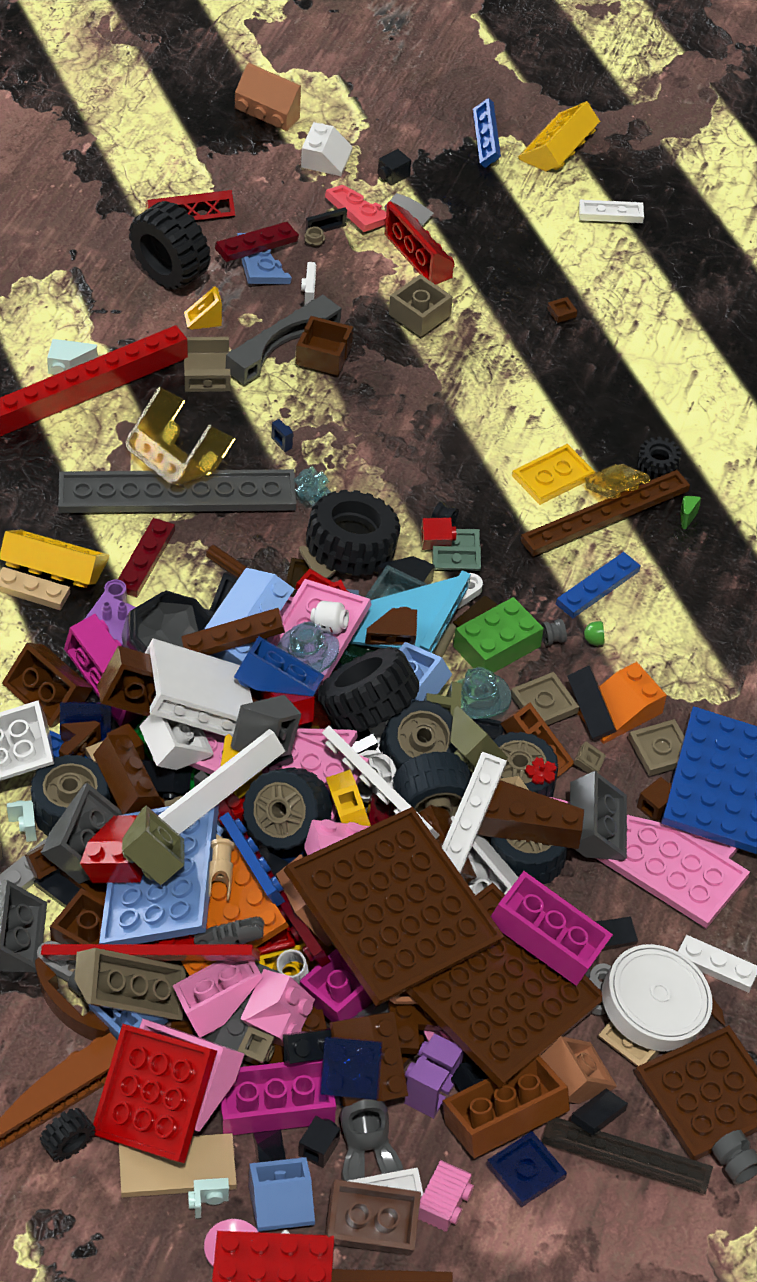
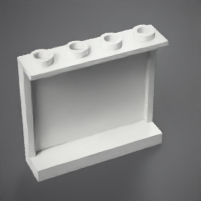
M153 638L145 652L150 654L156 690V696L150 706V714L226 736L230 734L233 737L240 706L253 702L250 688L244 687L239 683L238 679L234 678L240 665Z

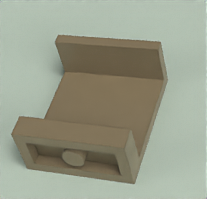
M186 337L188 358L184 359L185 392L230 391V369H225L226 354L229 353V337Z

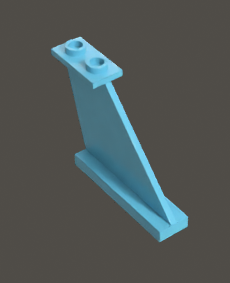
M462 570L460 575L454 578L370 600L372 605L349 644L400 649L401 646L365 644L366 630L392 608L409 607L417 609L415 646L433 653L469 588L471 574Z

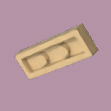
M2 567L0 570V592L60 611L70 595V587L6 567Z

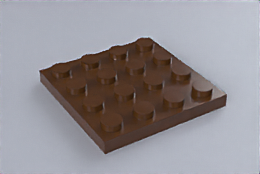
M729 1025L636 1067V1076L692 1162L713 1153L712 1148L715 1143L732 1131L742 1130L746 1137L757 1132V1065Z

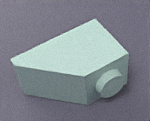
M52 339L47 356L48 374L56 375L97 358V344Z

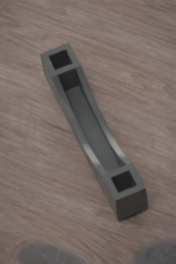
M324 295L311 300L307 305L295 310L286 318L279 320L270 328L263 330L257 336L247 340L244 344L226 354L225 369H230V375L243 385L260 376L262 366L273 350L289 340L301 337L310 316L340 323L341 307Z

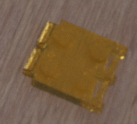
M614 464L601 470V472L598 471L584 478L586 489L608 499H616L621 496L620 492L637 490L639 484L650 482L648 474L624 464Z

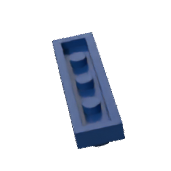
M489 98L473 109L479 161L485 168L501 157L494 102Z
M622 552L559 596L556 600V605L573 619L640 572L641 565L625 552Z
M229 812L221 816V822L269 899L276 906L285 902L280 893L284 888L276 876L272 878L269 876L268 872L272 869L263 856L258 858L256 855L259 848L251 837L246 839L244 836L247 829L239 818L234 820Z

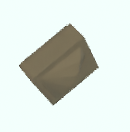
M585 741L581 745L573 763L588 774L593 771L599 773L606 755Z

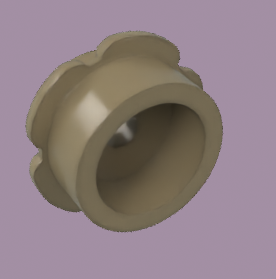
M319 227L308 228L304 235L305 242L313 247L319 246L325 241L323 230Z

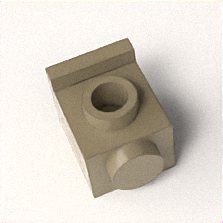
M249 1026L238 1051L244 1053L243 1060L254 1065H263L265 1061L269 1062L275 1050L273 1041L275 1037Z

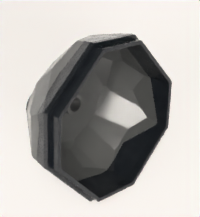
M166 590L128 613L121 634L124 647L143 653L146 652L153 638L183 647L181 636L204 630L212 617L196 599Z

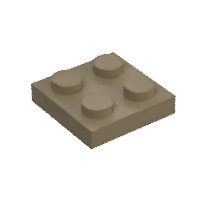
M554 672L511 689L510 695L519 708L531 702L547 725L577 714L579 711L578 704Z
M675 719L629 732L628 739L649 776L676 769L684 734Z

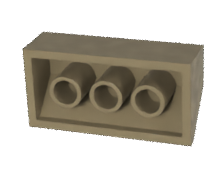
M99 948L77 952L74 980L87 1004L175 1021L183 1020V1006L172 986L186 978V969L183 965Z

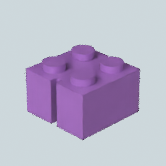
M435 1033L429 1042L424 1041L419 1050L417 1062H411L405 1073L408 1096L405 1097L404 1104L434 1119L443 1105L442 1100L446 1099L439 1092L441 1091L447 1095L451 1092L455 1085L451 1078L460 1063H462L464 1051L457 1044Z

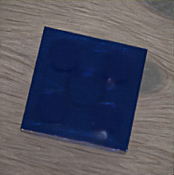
M325 1037L321 1095L377 1100L379 1097L383 1041Z
M533 1131L487 1159L489 1169L521 1207L564 1180L567 1176L564 1168Z

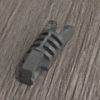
M250 917L236 920L235 922H228V924H220V926L216 925L206 929L205 933L194 934V943L246 944L263 937L265 923L261 917Z

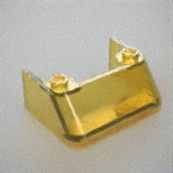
M158 387L128 435L126 448L163 479L175 486L212 474L221 463L235 438L208 425L190 455H187L174 444L180 433V427L174 421V418L185 400Z

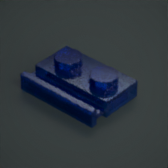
M60 702V725L64 723L97 721L101 725V740H104L106 734L111 732L112 706L101 704V702Z

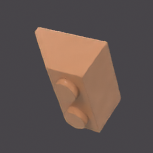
M560 1036L552 1046L540 1055L568 1086L569 1102L580 1104L594 1098L606 1088L611 1091L617 1087L591 1042Z

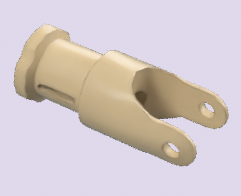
M218 838L212 840L210 845L213 849L212 861L209 862V899L211 883L213 881H222L227 886L228 901L231 894L233 876L231 852L235 849V843L229 839Z

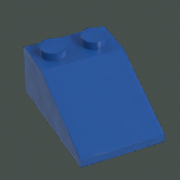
M258 636L234 675V678L238 679L239 683L247 688L304 696H313L324 677V674Z

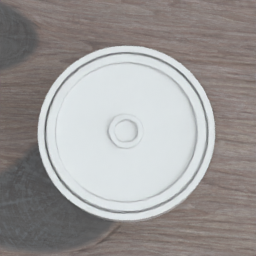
M645 944L626 950L615 960L603 981L602 1000L609 1019L626 1038L647 1049L673 1051L692 1042L705 1027L712 1012V994L702 972L686 956L665 946Z

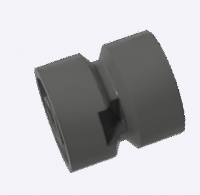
M735 1130L726 1134L712 1148V1152L721 1165H726L725 1171L734 1184H742L757 1175V1152L755 1149H750L751 1143L742 1130Z

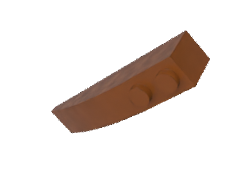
M111 1032L103 1037L95 1038L84 1049L72 1052L66 1060L42 1076L0 1117V1150L104 1086L117 1044V1040Z

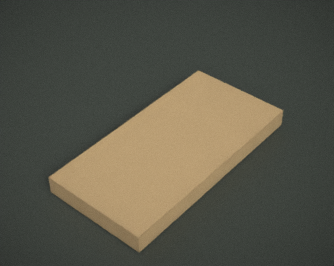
M232 1133L192 1136L185 1163L119 1143L122 1198L188 1193V1191H194V1180L228 1178L229 1190L237 1188Z

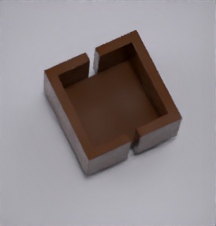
M310 316L304 332L296 345V365L339 376L352 347L353 326Z

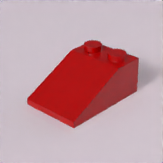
M138 815L113 816L88 841L80 865L92 883L141 882L143 876L142 869L135 862L130 863L122 853V838Z

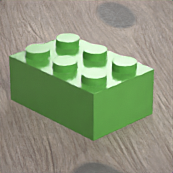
M512 597L455 628L453 647L484 679L541 647L544 628Z

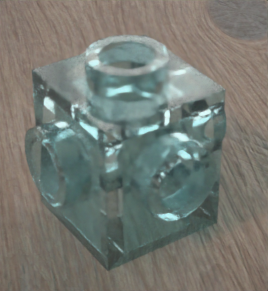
M313 466L301 471L299 476L294 478L298 486L295 489L302 500L306 499L312 506L321 497L327 496L331 492L327 486L330 481L323 471L318 472Z

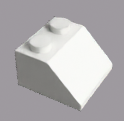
M313 122L302 146L301 168L342 176L353 147L334 126Z
M150 714L139 726L144 736V741L153 756V761L159 767L177 770L207 759L214 754L203 729L189 727V725Z

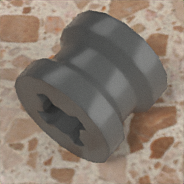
M556 619L554 623L547 621L541 623V626L544 628L542 640L545 646H550L553 642L565 643L567 641L566 627L562 619Z

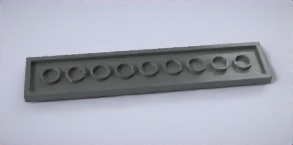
M294 469L59 472L58 507L59 513L296 510Z

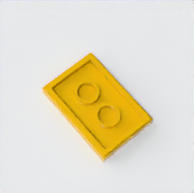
M565 444L513 470L512 477L541 505L595 478L596 472L568 444Z

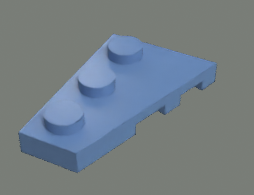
M271 249L241 258L248 284H290L292 277L289 273H285L282 270L280 261L275 260L270 254Z

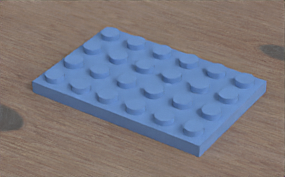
M219 804L179 834L184 838V866L165 883L160 885L154 879H148L144 873L140 883H107L99 944H140L206 932L209 906V862L212 861L213 849L210 845L211 841L216 839ZM170 806L151 810L157 815H160ZM134 812L124 815H138L140 812Z

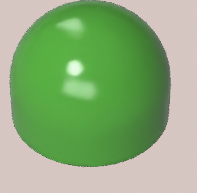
M602 621L592 622L586 626L584 637L589 644L593 646L605 644Z

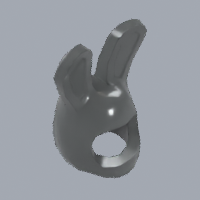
M365 1099L343 1107L340 1112V1122L348 1149L341 1171L342 1180L349 1181L365 1177L364 1153L368 1150L374 1151L381 1174L403 1170L402 1162L389 1144V1116L385 1103L383 1101Z

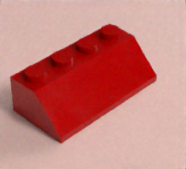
M391 201L387 202L385 236L419 274L435 285L452 279L455 267L453 258L446 254L441 245L431 237L430 233L419 224L417 218L413 217L408 210Z

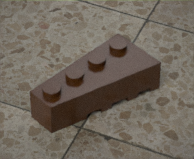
M500 780L477 835L517 841L526 840V842L534 841L535 843L539 842L546 845L579 849L584 809Z

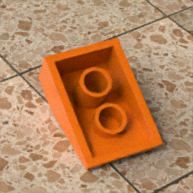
M638 662L617 671L599 686L617 729V732L599 739L603 744L663 713L667 695ZM579 707V711H578L577 714H578V716L584 721V723L586 724V722H585V720H584V717H583V715H582V712H581V710H580V707Z

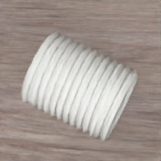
M286 950L277 959L276 966L278 972L286 975L282 970L289 962L295 961L303 964L301 972L290 976L300 985L299 981L309 973L305 956L298 950Z

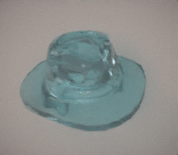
M308 621L298 624L286 632L280 639L277 647L321 673L336 660L339 652V641L329 633H322L319 624Z
M483 667L468 669L465 678L456 681L462 683L461 709L472 719H489L506 711L511 704V691L504 679Z

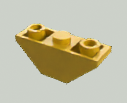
M351 769L327 777L326 781L341 823L354 822L359 825L371 826Z

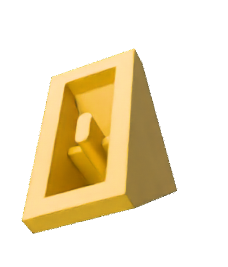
M216 286L184 312L189 329L222 326V302Z

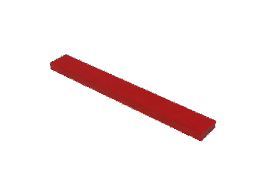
M44 944L41 947V955L49 960H76L77 952L99 948L158 961H260V951L252 944Z

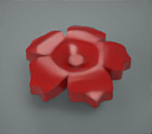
M536 757L532 761V765H526L525 772L528 774V777L532 778V782L535 784H544V781L552 783L555 781L554 772L557 767L555 763L549 761L544 764L542 757Z

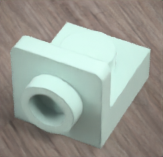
M19 800L7 803L9 822L19 821L20 832H25L26 842L37 841L32 800Z
M228 1178L194 1180V1191H188L189 1209H195V1218H201V1203L217 1205L223 1201H229Z

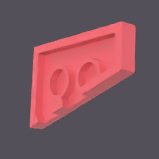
M344 185L326 190L325 198L338 209L346 207L347 217L363 232L386 224V211L381 209L382 205L376 202L371 204L365 201L363 195Z

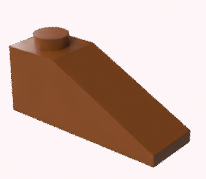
M531 702L515 711L500 723L507 733L525 732L545 740L553 748L558 758L557 777L574 765L573 759Z

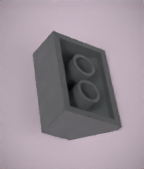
M596 771L571 781L570 805L584 809L579 849L574 850L587 858L627 859V795Z
M8 880L0 883V971L36 973L35 960L37 959L38 947L43 943L47 902Z

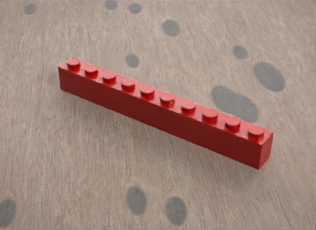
M175 325L0 397V436L188 358L186 336Z

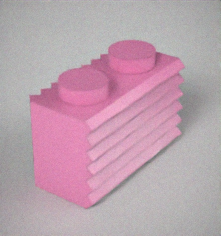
M440 1160L420 1199L418 1220L427 1222L433 1227L442 1229L444 1232L448 1230L451 1223L456 1225L463 1210L459 1206L462 1200H469L474 1189V1185L471 1184L472 1174Z

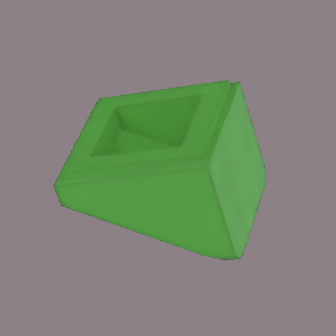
M684 496L680 510L681 526L683 529H687L697 515L701 497Z

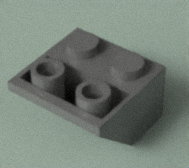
M285 695L241 705L231 742L232 749L242 751L270 729L275 733L285 749V752L279 757L290 755L301 712Z

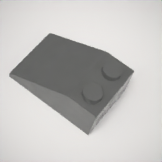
M88 783L84 784L50 831L41 854L80 884L89 880L90 878L80 865L86 845L113 816L122 815L120 809Z

